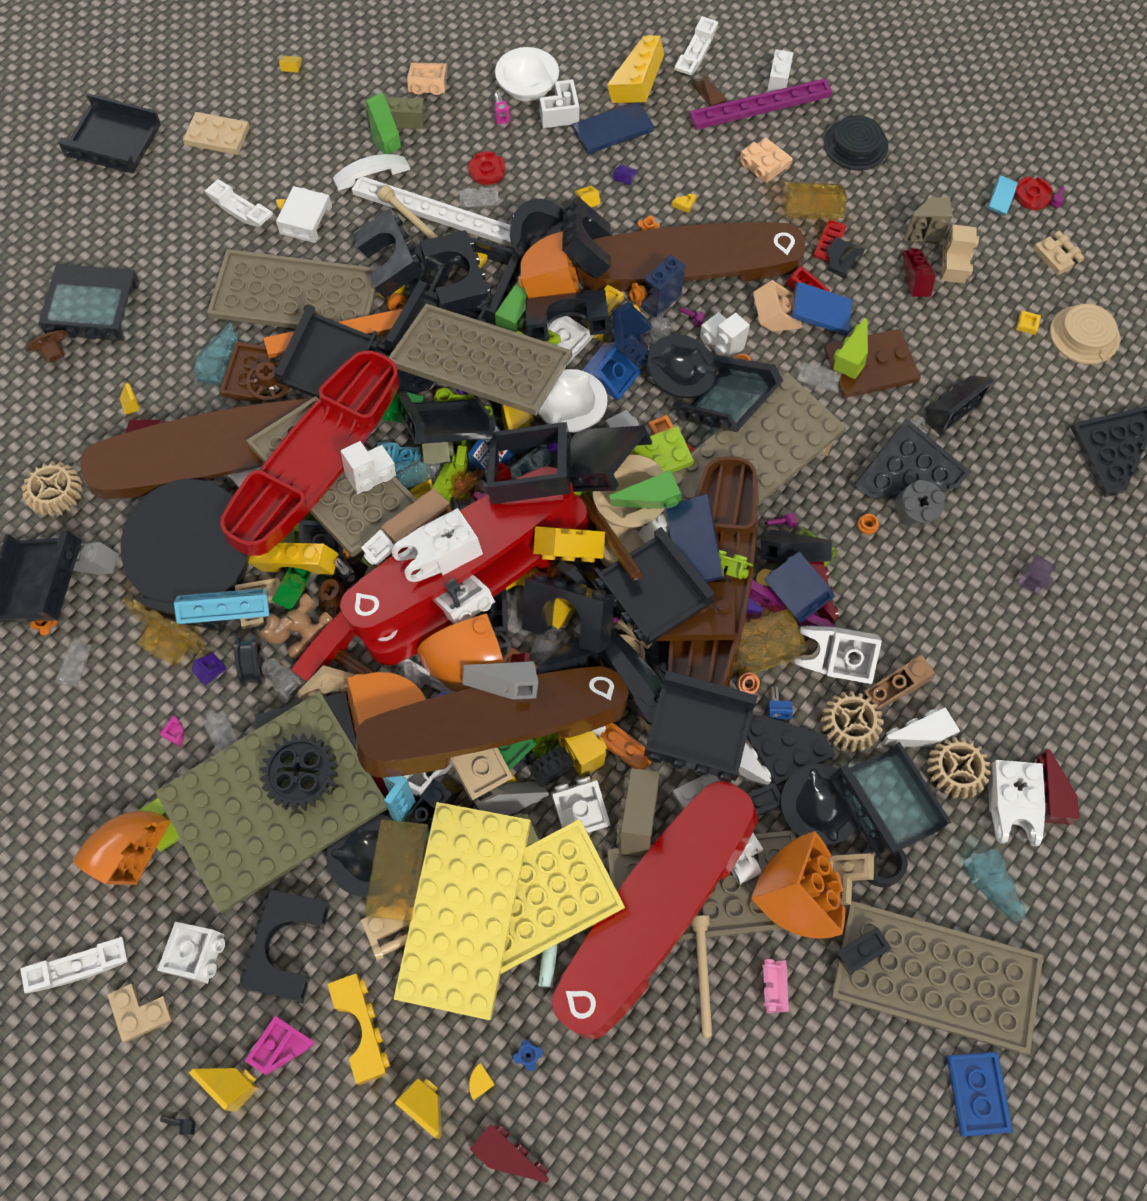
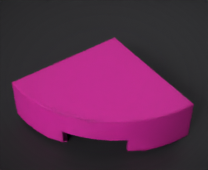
M172 716L159 735L176 746L181 747L184 740V728L175 716Z

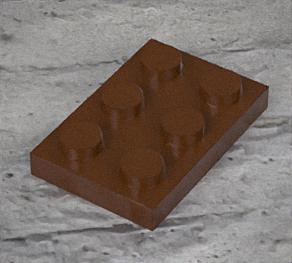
M235 341L219 391L221 397L261 403V399L254 397L248 391L246 377L250 369L258 363L274 361V358H268L265 346ZM256 372L252 374L251 379L257 378ZM250 384L253 391L257 392L260 384Z

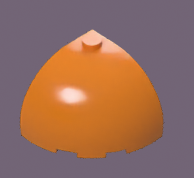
M563 231L539 240L524 254L521 261V276H518L520 287L525 288L529 299L580 293L573 260L562 251Z
M487 614L446 627L424 640L417 649V655L429 674L443 683L445 687L455 692L473 688L462 684L463 665L504 663L498 641Z
M375 672L356 674L347 678L349 709L355 736L358 726L364 720L393 709L426 700L421 690L413 682L397 674Z
M132 811L116 816L101 825L90 835L76 853L73 863L82 871L104 884L137 885L171 821L166 816L152 811Z
M813 831L790 842L769 861L757 881L751 899L774 923L794 934L824 939L839 936L843 933L845 906H841L840 893L843 892L841 879L838 871H833L828 859L832 857L828 848L816 831Z

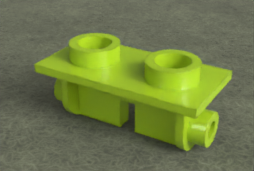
M719 550L723 573L725 566H728L726 575L739 579L748 577L749 570L746 567L747 565L753 566V564L746 562V557L734 554V558L726 556L727 552Z

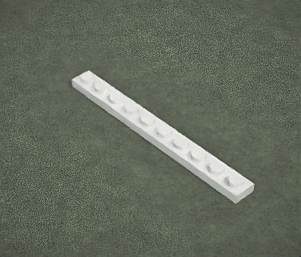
M366 177L358 178L352 188L353 195L395 208L391 203L383 202L378 197L380 189L387 184ZM388 185L394 190L395 197L414 215L461 231L466 230L467 233L513 248L510 240L509 224Z

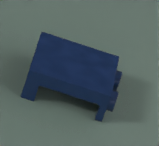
M669 255L647 275L645 282L653 287V293L642 302L641 308L657 319L681 296L686 265L674 256Z
M627 302L612 311L616 348L640 368L647 364L649 350L643 345L642 334L650 331L652 324L630 302Z
M800 552L790 556L784 564L772 570L764 578L769 587L776 593L800 624L836 597L829 585Z

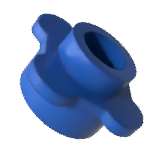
M523 1040L520 1044L521 1048L518 1053L514 1054L513 1059L516 1064L521 1063L526 1066L528 1071H533L536 1068L538 1058L543 1056V1050L540 1047L536 1048L531 1045L529 1040ZM527 1053L531 1054L530 1058L526 1057Z

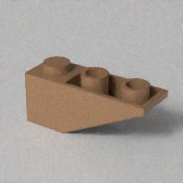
M920 655L864 692L867 697H871L872 704L877 703L878 707L876 710H879L933 680L935 672L925 658Z

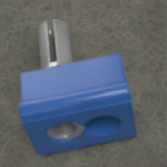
M774 686L771 687V701H769L767 706L768 717L791 720L793 714L792 701H780L778 687L775 686V689Z

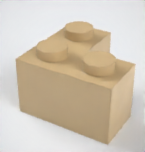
M952 226L942 249L941 281L965 284L967 277L971 276L973 264H970V261L973 257V249L977 248L979 243V236H976L977 227Z

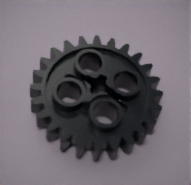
M302 733L300 739L295 734H292L291 741L283 737V745L280 746L278 743H274L276 747L275 752L272 750L267 751L271 757L270 759H262L267 764V767L260 768V771L266 774L260 777V781L266 783L262 789L265 792L269 791L267 797L270 800L274 799L273 803L279 806L282 803V808L285 810L291 805L294 812L298 810L300 805L304 811H307V804L310 803L315 808V800L319 799L324 802L325 800L322 795L324 793L332 794L328 787L336 786L332 778L338 777L339 774L333 769L339 767V765L333 761L336 755L329 753L331 748L329 745L324 746L325 742L322 739L316 742L314 735H311L307 740V736ZM294 756L292 763L284 764L287 757ZM318 757L314 765H308L310 758ZM279 770H286L288 772L279 773ZM320 771V774H319V775H313V774H312V773H315V772ZM285 779H291L288 787L281 788V784ZM315 780L312 788L305 789L307 781Z

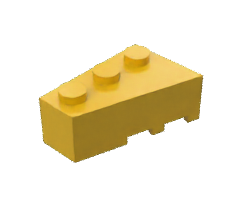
M535 527L533 554H541V559L555 560V556H562L561 560L575 561V557H581L583 562H595V558L603 559L605 532Z

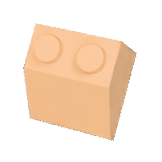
M773 280L753 292L754 304L758 311V322L762 327L771 331L792 330L803 327L800 320L792 318L794 294Z

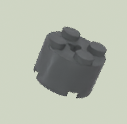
M918 480L910 484L899 493L895 501V509L897 510L899 520L912 528L928 525L942 514L945 505V494L929 481Z

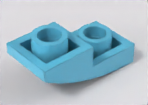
M1000 175L992 191L993 195L987 209L1005 216L1012 202L1017 182Z
M378 442L377 447L380 445L384 447L395 463L396 468L418 469L422 454L420 447H400L398 443Z

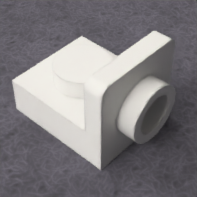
M380 529L361 548L365 552V559L370 564L380 565L392 553L395 543Z

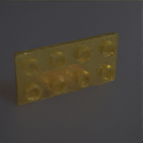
M126 598L122 600V603L133 618L148 626L136 643L142 649L174 667L188 649L202 657L208 655L204 649L206 646L199 641L200 637L194 632L188 630L186 633L181 630V626L176 622L163 620V616L158 612L145 610L144 605L134 599L132 602Z
M381 820L365 909L367 917L410 922L413 920V908L426 853L425 845L428 833V826L426 824Z

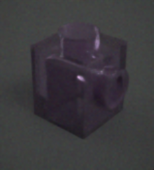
M1036 555L1018 583L1023 585L1028 591L1038 594L1042 588L1047 589L1053 578L1050 575L1056 565Z

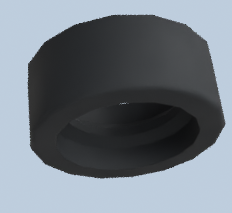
M870 844L865 848L862 854L874 853V850ZM903 849L892 854L897 861V870L892 876L881 877L874 873L873 880L867 881L881 888L891 887L898 883L906 874L908 867L907 856Z

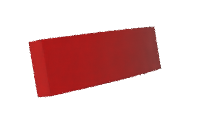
M342 611L321 631L291 669L306 681H309L323 665L328 667L339 650L342 649L344 651L355 636Z

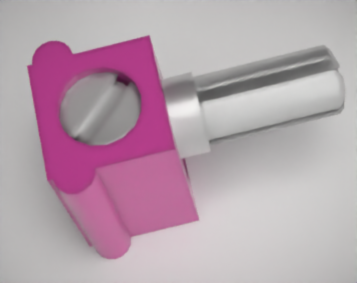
M496 93L494 95L496 100V124L509 123V106H507L506 101H502L501 94L498 93L497 96Z

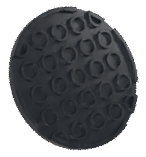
M184 479L164 484L140 500L125 523L120 548L124 570L134 587L148 599L174 605L176 597L180 595L230 591L243 575L250 555L243 554L228 544L220 525L221 516L233 496L223 488L210 482Z

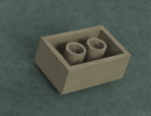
M631 768L630 777H625L624 798L622 797L621 816L617 827V844L621 845L620 854L644 857L650 849L658 796L659 772Z

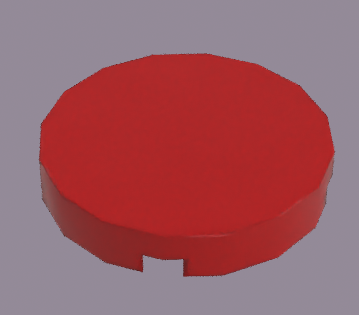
M491 151L477 153L468 163L469 175L476 183L482 185L497 183L505 175V162L500 155L497 156Z
M1032 176L1022 178L1017 183L1014 193L1015 200L1021 206L1030 210L1045 208L1053 196L1050 184L1039 177L1036 179L1031 178Z

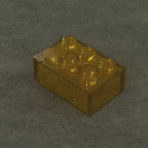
M784 182L781 205L785 215L789 218L798 219L800 216H807L808 219L813 220L819 219V217H826L828 220H838V218H844L847 194L841 184Z
M789 609L745 623L736 659V665L741 675L746 672L757 673L792 661L795 656L805 654L808 646Z

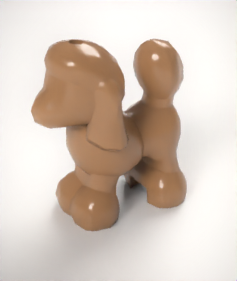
M306 593L302 594L299 598V608L288 612L282 619L276 614H269L266 617L267 624L260 632L261 637L270 644L283 643L288 639L290 631L298 632L302 636L301 641L293 643L287 652L293 659L300 658L321 631L333 620L327 612H324L318 618L319 623L312 624L308 613L316 604Z

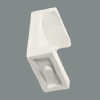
M293 186L276 220L279 233L316 243L319 223L325 211H330L332 208L330 196L322 192L319 193Z

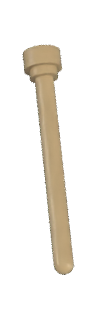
M385 185L380 189L378 197L383 202L391 203L429 239L438 237L395 197L394 190L391 187Z
M709 915L696 916L690 924L696 933L702 1035L706 1039L712 1036L705 931H708L707 926L710 925Z

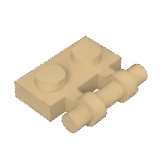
M1057 231L1054 234L1057 241L1048 237L1036 243L1033 247V250L1057 276L1073 267L1075 264L1073 259L1078 263L1085 259L1078 246L1075 247L1070 242V238L1066 234L1063 235L1061 231ZM1061 247H1064L1068 253H1065Z

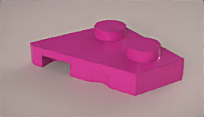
M274 1016L245 1061L263 1074L269 1075L312 1048L316 1042L277 1016Z

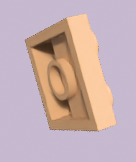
M411 63L407 77L408 92L418 95L423 93H431L433 95L445 93L447 64Z
M765 137L758 144L753 142L741 151L739 162L758 178L768 183L791 165L793 158Z

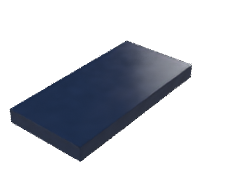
M634 102L572 124L573 131L588 155L651 133L655 128L639 102Z
M708 494L681 501L672 508L666 507L672 541L706 583L723 579L724 574Z

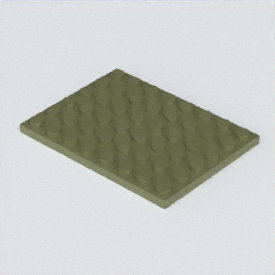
M320 691L155 791L221 913L229 910L388 809L383 794L372 776L365 772L360 765L355 748ZM302 733L307 736V740L311 735H314L316 742L322 739L325 742L324 746H330L331 751L329 753L336 755L333 761L339 765V767L333 770L339 776L332 778L336 786L328 787L332 794L324 793L322 795L325 800L324 802L317 799L315 800V808L309 803L307 804V811H304L299 805L298 810L294 812L291 805L285 810L282 808V803L277 806L273 803L274 799L270 800L267 797L269 791L265 792L262 789L266 783L260 781V777L266 774L262 773L260 768L267 767V764L262 759H270L271 756L267 751L272 750L275 752V742L281 746L283 745V737L291 741L292 734H295L300 739ZM294 756L287 757L284 764L292 763ZM318 757L310 758L308 765H314ZM279 770V773H281V772H288V771H286V770ZM320 771L315 772V773H312V774H313V775H319V774H320ZM285 779L281 784V788L288 787L291 779ZM315 780L307 781L305 789L312 788Z

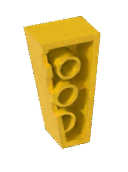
M643 36L609 81L607 86L612 103L647 102L664 57L660 36Z

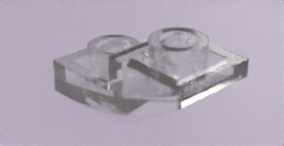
M516 587L510 605L508 631L527 636L528 631L521 629L524 589Z

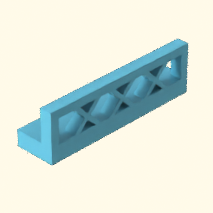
M268 588L177 596L174 601L177 624L269 616Z
M403 776L383 778L389 794L384 799L392 819L401 826L416 805L409 782Z

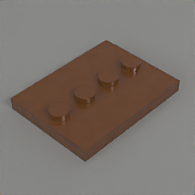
M900 329L868 335V354L865 367L856 379L834 370V354L837 349L841 350L844 341L824 346V352L843 399L917 383L921 379Z
M707 582L715 593L714 603L656 641L735 640V582Z

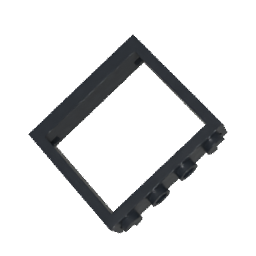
M472 238L474 253L486 254L489 260L507 265L489 308L481 306L469 309V311L480 315L482 309H484L486 322L496 325L495 313L509 295L521 268L522 259L514 249ZM454 264L442 265L439 270H435L433 282L431 285H428L429 293L437 296L436 288L445 286Z
M567 422L492 433V439H490V442H487L489 455H486L488 468L485 469L487 483H484V492L489 494L491 504L570 494L571 437ZM558 443L557 474L497 482L500 451Z

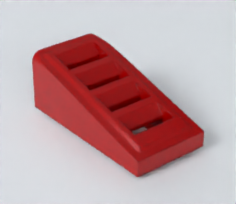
M829 220L813 257L830 262L828 253L822 251L821 248L827 250L835 240L834 238L839 237L842 239L847 226Z
M801 265L785 283L793 290H795L798 282H805L807 285L830 291Z

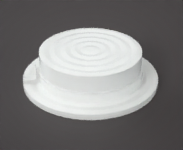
M522 47L507 52L499 59L495 68V75L498 84L511 97L521 101H534L545 96L555 86V81L559 77V67L556 60L549 53L538 48Z
M567 369L562 372L538 414L546 424L567 422L569 433L589 429L597 424L605 414L607 393L602 383L593 375L581 370Z

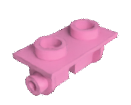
M764 960L762 968L764 970L766 988H764L765 1003L763 1005L766 1007V1012H789L786 960Z

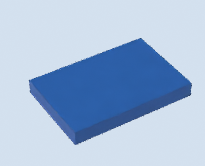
M798 282L795 286L792 318L847 335L850 329L852 299Z
M998 1052L946 1056L960 1137L1013 1133Z

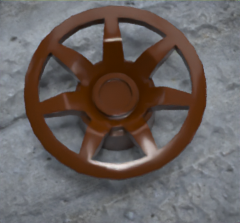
M59 330L39 336L26 345L25 351H40L46 363L57 361L65 356L59 342L68 336V332Z
M264 361L250 369L246 377V385L248 391L254 397L270 401L278 399L287 393L289 387L279 384L275 380L274 372L279 364L278 362ZM256 372L257 378L251 379L252 374ZM250 384H260L257 392L253 391ZM274 386L284 388V390L275 395ZM265 388H268L271 396H262L261 394Z
M338 574L331 576L322 583L318 598L321 611L323 613L327 612L333 619L338 615L340 610L339 604L344 593L347 592L346 589L351 587V585L345 586V584H341ZM333 605V614L329 613L325 607Z

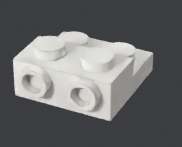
M474 575L459 584L461 590L456 594L460 607L456 608L454 606L452 597L449 596L448 592L433 600L453 624L471 619L481 611H488L495 602L489 588Z
M590 776L577 779L576 785L560 784L554 787V792H550L561 828L581 819L588 833L611 826L596 779L591 780Z
M175 922L157 970L208 984L209 978H212L217 970L215 964L217 955L225 947L224 934L208 928Z

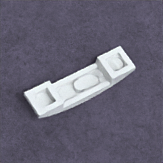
M701 17L684 55L681 54L674 70L688 75H692L697 70L711 44L718 21Z
M374 155L347 165L333 177V180L339 191L353 187L356 183V178L390 169L392 175L410 170V166L405 157L400 155Z
M219 179L205 190V193L217 205L246 224L260 227L273 215L272 211L259 203L255 206L233 193L232 188Z
M123 937L97 944L96 948L51 962L45 960L20 968L24 993H32L69 984L128 962Z

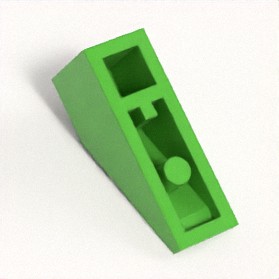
M381 92L366 100L373 143L383 154H390L401 148L400 137L386 98Z
M519 280L495 313L496 326L513 332L523 330L526 326V299H528L525 288L520 287Z
M671 470L609 495L610 502L615 507L662 509L664 507L672 508L679 501H682L681 492Z

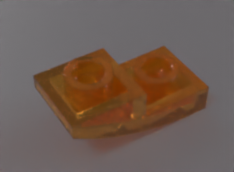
M477 467L473 472L469 471L464 477L460 476L453 484L454 491L452 497L456 499L466 495L481 480L484 471Z

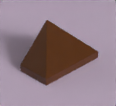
M708 75L692 82L693 87L709 106L727 102L726 97Z

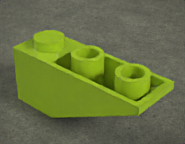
M864 318L860 325L856 324L852 335L846 337L841 350L837 349L833 357L835 361L834 370L854 379L865 367L868 354L867 318Z

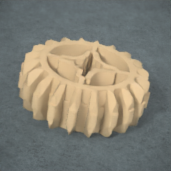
M51 461L49 466L43 463L42 468L35 467L34 473L28 472L30 478L24 479L26 485L22 486V491L24 492L22 495L28 507L35 513H40L43 516L49 514L54 517L57 512L62 515L64 510L70 511L71 505L77 506L75 500L81 499L80 493L83 492L82 480L77 471L72 469L71 466L68 464L64 465L61 461L58 464Z
M850 691L848 696L845 692H842L840 698L835 695L832 698V702L828 701L825 705L826 708L822 711V715L825 716L821 719V723L825 724L822 732H829L826 738L827 740L832 738L835 740L833 746H837L838 743L842 744V751L847 746H849L851 752H854L856 747L860 752L865 749V746L870 748L873 742H877L879 739L878 735L883 731L880 726L883 725L884 720L879 719L882 711H875L878 707L877 703L871 705L869 703L871 697L864 700L862 699V693H859L857 697H855L853 691ZM843 707H853L856 710L843 709ZM862 714L866 716L869 723V727L867 726V723L863 720ZM835 716L838 718L837 720L841 723L842 730H840L837 726ZM857 716V718L855 719V723L847 727L850 723V719L853 720V718ZM855 733L857 735L861 734L862 736L854 737L847 734Z
M952 737L950 741L945 739L941 744L937 743L934 747L935 750L929 753L931 758L927 760V764L931 766L927 769V773L934 774L930 778V782L937 781L936 789L944 788V795L952 792V798H957L959 795L962 799H966L968 795L974 797L977 792H981L984 789L983 785L986 786L989 780L986 777L991 775V771L987 769L991 766V763L984 761L987 758V754L981 755L980 753L982 746L973 747L974 741H970L967 744L965 737L961 738L959 742L956 737ZM956 753L963 754L964 757L958 756ZM942 760L944 761L943 764L947 767V774L943 769ZM971 762H972V764H973V766H974V769H975V775H974V771L971 769V766H970V763H971ZM962 763H964V765L961 767V770H957L955 773H953L957 765L960 766ZM952 779H959L963 783L966 782L967 784L958 783L953 781Z

